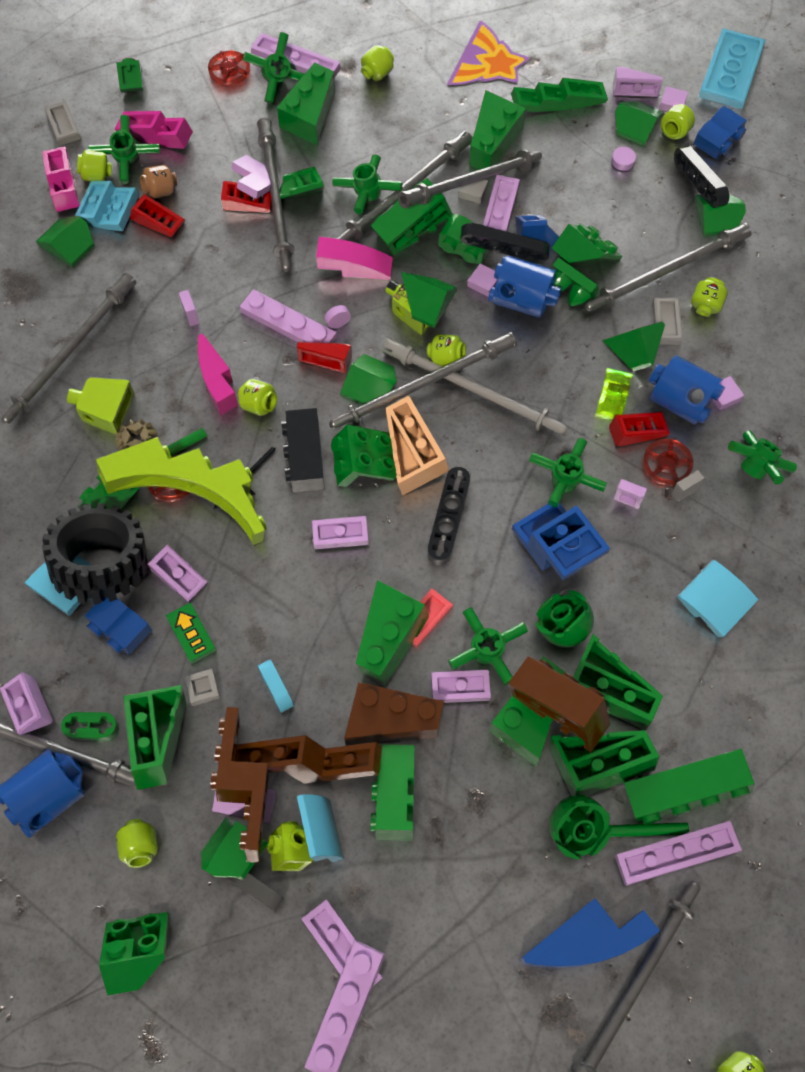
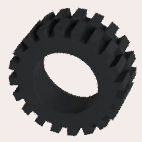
M98 503L97 508L91 509V505L86 504L83 505L82 511L77 512L76 508L68 510V517L62 514L56 518L57 525L50 523L47 527L48 534L43 535L42 550L50 581L54 584L55 590L59 594L64 591L65 598L72 600L77 596L78 603L86 604L89 598L93 599L94 604H102L101 598L108 597L109 602L117 600V593L121 592L125 596L130 593V585L137 587L141 583L140 576H145L146 566H148L144 534L139 520L136 517L132 519V513L128 510L121 514L119 506L112 505L111 509H107L106 504ZM106 546L121 552L116 558L103 564L87 566L72 563L78 554L92 547Z

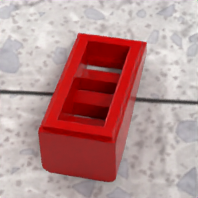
M223 181L221 193L223 210L270 213L272 204L270 191L250 201L251 196L239 190L237 182ZM260 198H264L263 203H259Z
M143 194L137 201L130 214V219L136 223L171 238L185 222L183 217L146 194ZM154 213L157 214V216H156L155 219L152 218V216L154 215ZM162 217L166 218L163 223L159 222ZM170 221H173L175 223L170 229L167 225Z
M298 342L296 346L299 361L341 373L347 372L352 359V347L349 344Z
M662 412L616 415L609 424L615 446L636 444L667 437L670 434ZM651 422H654L656 429H653Z

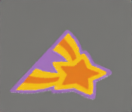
M479 21L447 85H462L478 80L486 82L499 78L517 83V68L526 63L529 57L512 52L503 40L499 41L497 35L488 25Z

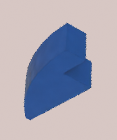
M594 898L524 955L520 961L526 966L552 969L577 968L597 964L632 950L649 940L660 930L644 910L636 914L619 929L596 898Z

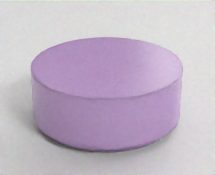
M619 147L613 152L612 165L621 171L630 170L635 164L636 154L628 147Z
M343 305L331 308L325 315V321L331 329L340 328L351 319L350 312Z

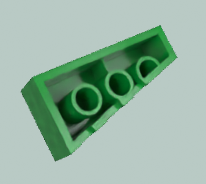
M741 748L625 782L624 785L636 821H643L644 825L660 821L662 815L672 813L673 816H678L690 812V808L701 805L703 808L719 804L721 800L747 796L753 792L755 783Z

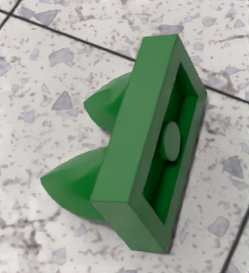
M559 257L552 265L554 270H557L554 286L560 287L562 292L570 284L573 285L569 293L570 306L580 305L589 298L595 299L600 293L596 283Z

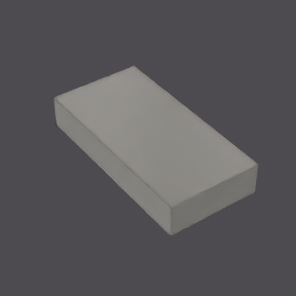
M66 101L44 108L59 146L81 139Z
M654 298L652 303L654 324L659 322L665 324L659 345H681L683 335L679 298Z

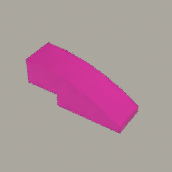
M125 111L122 113V115L130 117V134L132 137L144 143L185 149L193 133L185 118H165L161 111ZM120 119L115 127L116 131L120 130Z
M66 147L43 151L45 174L56 212L79 207L78 194Z
M319 237L316 253L317 269L341 270L343 277L391 280L393 257L371 247L351 241Z
M204 334L198 335L199 364L206 389L213 405L219 414L223 415L238 406L235 392L229 385L233 383L231 372Z

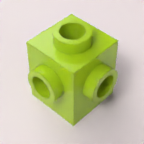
M295 821L283 822L269 835L267 849L271 854L272 871H301L313 862L309 855L303 825H298V822Z

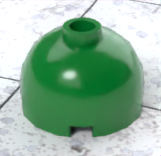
M574 590L567 591L569 594L560 596L559 593L552 595L543 602L536 614L539 619L535 623L540 633L549 643L562 648L580 644L592 632L594 625V615L589 602L580 592Z
M585 795L568 796L554 806L550 814L548 829L554 844L565 856L575 860L582 859L580 856L590 854L591 857L598 854L606 846L612 832V828L609 826V819H611L609 813L596 800Z

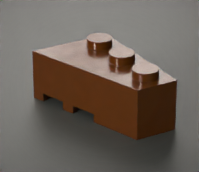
M528 656L508 683L512 696L543 719L545 716H548L562 725L560 731L568 735L571 731L585 741L583 747L589 752H592L611 725L605 698L601 692L592 687L585 688L570 674L564 673L562 675L558 673L548 662L542 659L537 661Z
M358 682L344 737L345 745L372 742L379 744L385 741L437 738L444 701Z

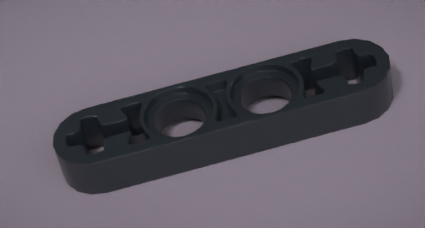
M692 147L676 148L674 162L679 171L712 208L726 206L730 196L724 182Z
M467 223L461 227L460 240L466 245L532 262H543L549 258V244L547 242L476 223Z
M462 467L450 469L445 479L428 544V558L436 565H443L449 562L453 553L470 485V474ZM457 476H460L462 481L459 484L458 491L454 490V483ZM454 498L459 501L460 505L455 509H449L445 506V501ZM442 522H449L454 528L451 532L444 533L439 530L438 526ZM440 540L445 541L444 552H442L441 556H437L435 550H438Z

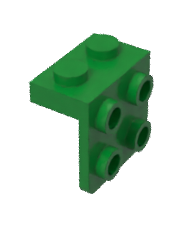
M346 425L332 438L331 450L334 455V474L336 475L337 486L347 487L358 476L390 481L397 478L389 432Z

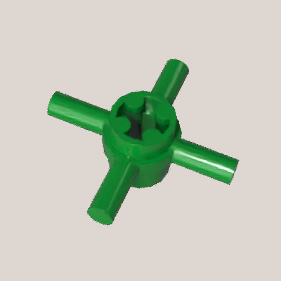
M280 32L276 52L270 54L266 59L246 51L243 55V61L261 67L262 76L268 81L264 101L273 104L278 83L283 82L287 77L299 81L304 73L291 69L288 58L284 56L289 36L284 32ZM272 64L279 66V74H275L276 67L271 66Z
M128 115L120 116V130L110 136V145L88 146V150L104 152L106 155L112 154L113 158L120 163V183L122 184L129 183V165L137 161L139 154L161 153L160 144H138L130 134V117Z
M374 154L371 157L370 163H362L355 167L353 178L333 177L332 184L334 187L354 188L358 195L354 207L356 214H362L366 202L377 199L381 194V190L402 191L403 189L402 181L381 180L379 174H377L381 160L379 155Z
M748 430L743 433V438L748 446L733 440L728 444L729 451L746 456L741 463V468L756 479L762 480L768 474L773 483L779 485L784 481V477L777 468L790 473H794L797 469L796 463L780 458L782 451L774 443L763 438L757 440L752 431Z
M578 438L571 454H564L556 461L532 452L529 462L552 471V484L555 488L548 501L550 506L558 507L563 494L572 492L580 483L604 492L607 482L584 473L583 462L580 458L587 445L585 439Z
M472 607L464 610L463 615L475 635L471 642V649L448 660L451 669L454 670L475 659L482 665H493L503 684L508 685L512 675L501 658L505 651V643L527 633L526 625L522 622L499 633L493 628L484 629ZM486 642H491L495 650L490 652L489 647L481 649L480 646Z

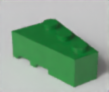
M315 62L277 106L279 128L318 146L319 136L324 128L327 113H329L335 94L334 71Z
M485 90L470 147V166L480 170L498 164L523 130L526 108Z
M428 178L418 183L425 184L427 187L434 185ZM442 193L431 196L430 201L426 204L420 205L418 203L408 208H402L397 200L394 206L385 214L377 217L371 227L392 254L396 255L418 242V236L427 231L430 233L437 230L436 226L445 220L448 221L452 216V212Z
M379 580L376 582L356 665L362 675L386 687L412 646L415 637L418 636L427 622L429 615L425 604Z
M592 634L573 677L585 688L592 687L603 694L609 714L643 730H647L655 717L663 695L636 671L633 672L620 661V657L616 653H611L599 642L600 639Z
M544 656L541 658L548 662L558 673L562 675L566 673ZM512 696L492 721L489 732L536 767L540 760L552 719L548 716H545L543 719Z
M182 685L123 696L131 772L137 790L168 783L187 705Z
M646 730L608 732L607 735L601 737L592 752L583 747L585 741L580 737L554 735L551 736L549 749L571 796H590L654 771L660 757Z
M380 744L382 746L380 770L377 783H372L371 796L372 801H377L376 813H371L370 831L376 832L377 840L413 841L415 745Z

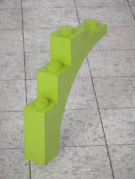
M158 437L96 459L97 472L108 494L124 489L147 486L168 487L190 492L207 499L227 512L245 531L253 545L263 542L264 532L267 528L261 515L257 516L254 510L255 503L250 494L253 476L250 469L244 467L240 459L212 469L209 458L207 456L203 457L199 448L171 458L168 447L166 445L162 446Z

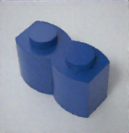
M722 106L711 120L707 121L698 131L693 145L715 159L719 158L722 154L725 156L730 151L735 140L740 141L746 132L744 127L747 120L726 106Z
M108 597L101 598L102 604H95L85 614V618L89 622L86 627L97 637H100L102 634L109 640L106 643L118 654L124 651L130 655L153 630L143 618L128 608L118 598L109 602Z

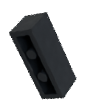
M317 408L285 411L286 421H281L282 435L288 439V444H283L284 459L289 460L290 467L285 468L286 484L291 483L293 493L325 490Z

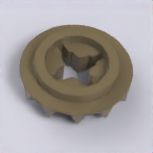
M130 419L128 424L125 426L121 425L120 431L115 433L116 445L119 451L140 444L142 441L145 442L158 437L157 431L151 422L147 423L142 419L139 421H132ZM130 434H140L142 441L136 439L132 441Z

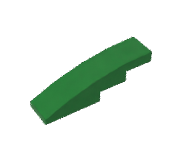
M562 78L559 84L538 82L535 89L514 87L511 92L513 103L526 108V111L529 112L578 109L606 103L608 100L603 82Z

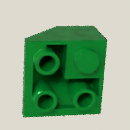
M581 223L579 225L568 224L552 246V249L568 263L574 264L616 261L623 257L617 252L618 247L609 240L604 241L600 237L601 232L591 225L586 227Z
M168 912L151 913L141 917L118 919L114 922L106 923L99 967L107 996L140 990L163 962L166 954Z

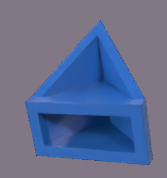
M539 214L515 216L518 235L547 242L549 246H553L559 238L547 225V219Z

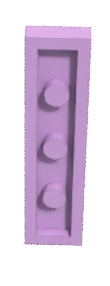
M261 33L251 46V54L266 59L270 54L276 52L278 39ZM287 42L284 56L288 58L291 69L305 74L315 62L334 71V78L340 71V62Z
M254 289L240 305L241 313L296 342L334 343L337 339V332Z
M727 821L616 854L615 859L624 885L628 886L742 851L731 821Z
M359 941L354 942L304 1068L312 1072H340L385 958V953Z

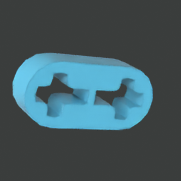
M271 659L257 665L279 711L282 713L294 707Z

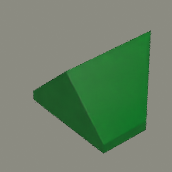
M401 272L412 319L435 328L457 292V287L436 278Z
M659 322L602 341L631 370L637 371L654 365L665 324Z

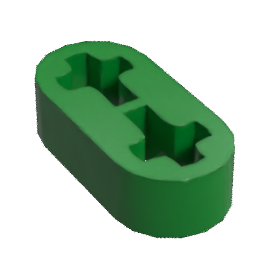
M74 712L64 717L61 723V731L71 741H110L118 734L119 723L113 715L106 712ZM77 720L81 725L87 726V728H77L76 733L69 728L75 725ZM106 720L111 725V728H106L105 733H102L99 728H94V726H102Z

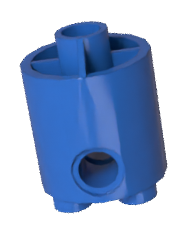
M504 256L501 264L498 263L494 278L498 280L495 287H492L490 290L488 301L494 305L541 319L547 305L556 307L560 296L561 288L554 286L557 270L512 256Z
M675 355L666 367L658 364L648 381L655 385L650 396L651 402L695 426L698 422L705 423L712 411L708 408L713 399L718 401L725 387L721 385L723 379L678 355ZM701 389L704 393V398L700 403L695 404L691 399L692 393L695 390Z
M48 748L0 785V803L2 805L6 804L8 807L4 814L14 826L19 824L24 834L31 838L85 796V792L81 787L84 771L71 755L56 753Z

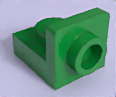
M125 58L122 62H116L121 93L143 91V71L140 61L133 58Z

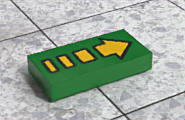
M191 602L166 615L191 665L216 652V648Z

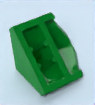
M636 100L620 102L615 110L616 135L645 146L661 120L664 111Z
M315 166L284 174L283 183L279 190L281 199H293L323 192L324 184Z
M701 194L695 195V203L703 236L719 235L725 229L731 230L739 226L746 213L744 201L729 194V202L726 206L712 208Z
M79 216L57 220L36 240L38 245L72 267L95 246L87 222Z
M363 354L351 365L340 395L363 405L391 392L397 382L394 366Z
M225 817L201 851V869L213 877L244 879L255 864V862H247L245 850H240L241 832L247 831V827L237 820ZM263 838L261 842L260 855L269 844Z

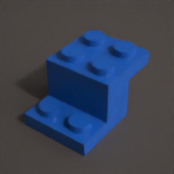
M560 503L558 507H552L547 504L512 525V531L540 569L544 571L552 566L562 580L567 579L606 555L610 550V547L577 505L566 511Z

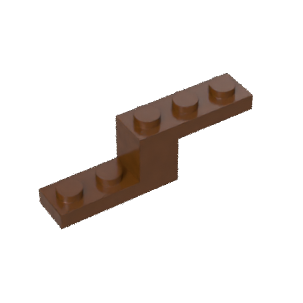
M227 707L225 718H220L219 736H222L221 745L217 744L215 749V763L219 764L218 771L212 772L211 790H215L217 802L245 803L244 821H248L247 831L241 832L240 850H245L247 862L259 863L269 781L268 763L235 761L240 728L239 708Z
M302 735L237 744L235 761L268 763L269 773L284 771L305 784L379 775L382 746L377 742L324 748L308 736Z

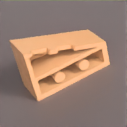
M409 396L386 407L397 483L403 496L448 472L449 468L446 458Z

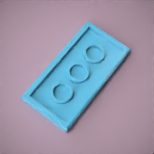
M722 28L698 97L742 109L765 39Z

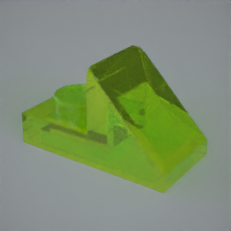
M607 368L595 416L613 420L616 415H623L632 374Z

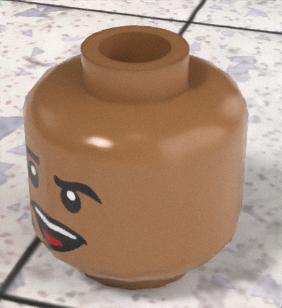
M165 165L147 167L144 169L143 175H140V186L143 193L148 194L152 199L168 197L173 194L174 186H177V177Z

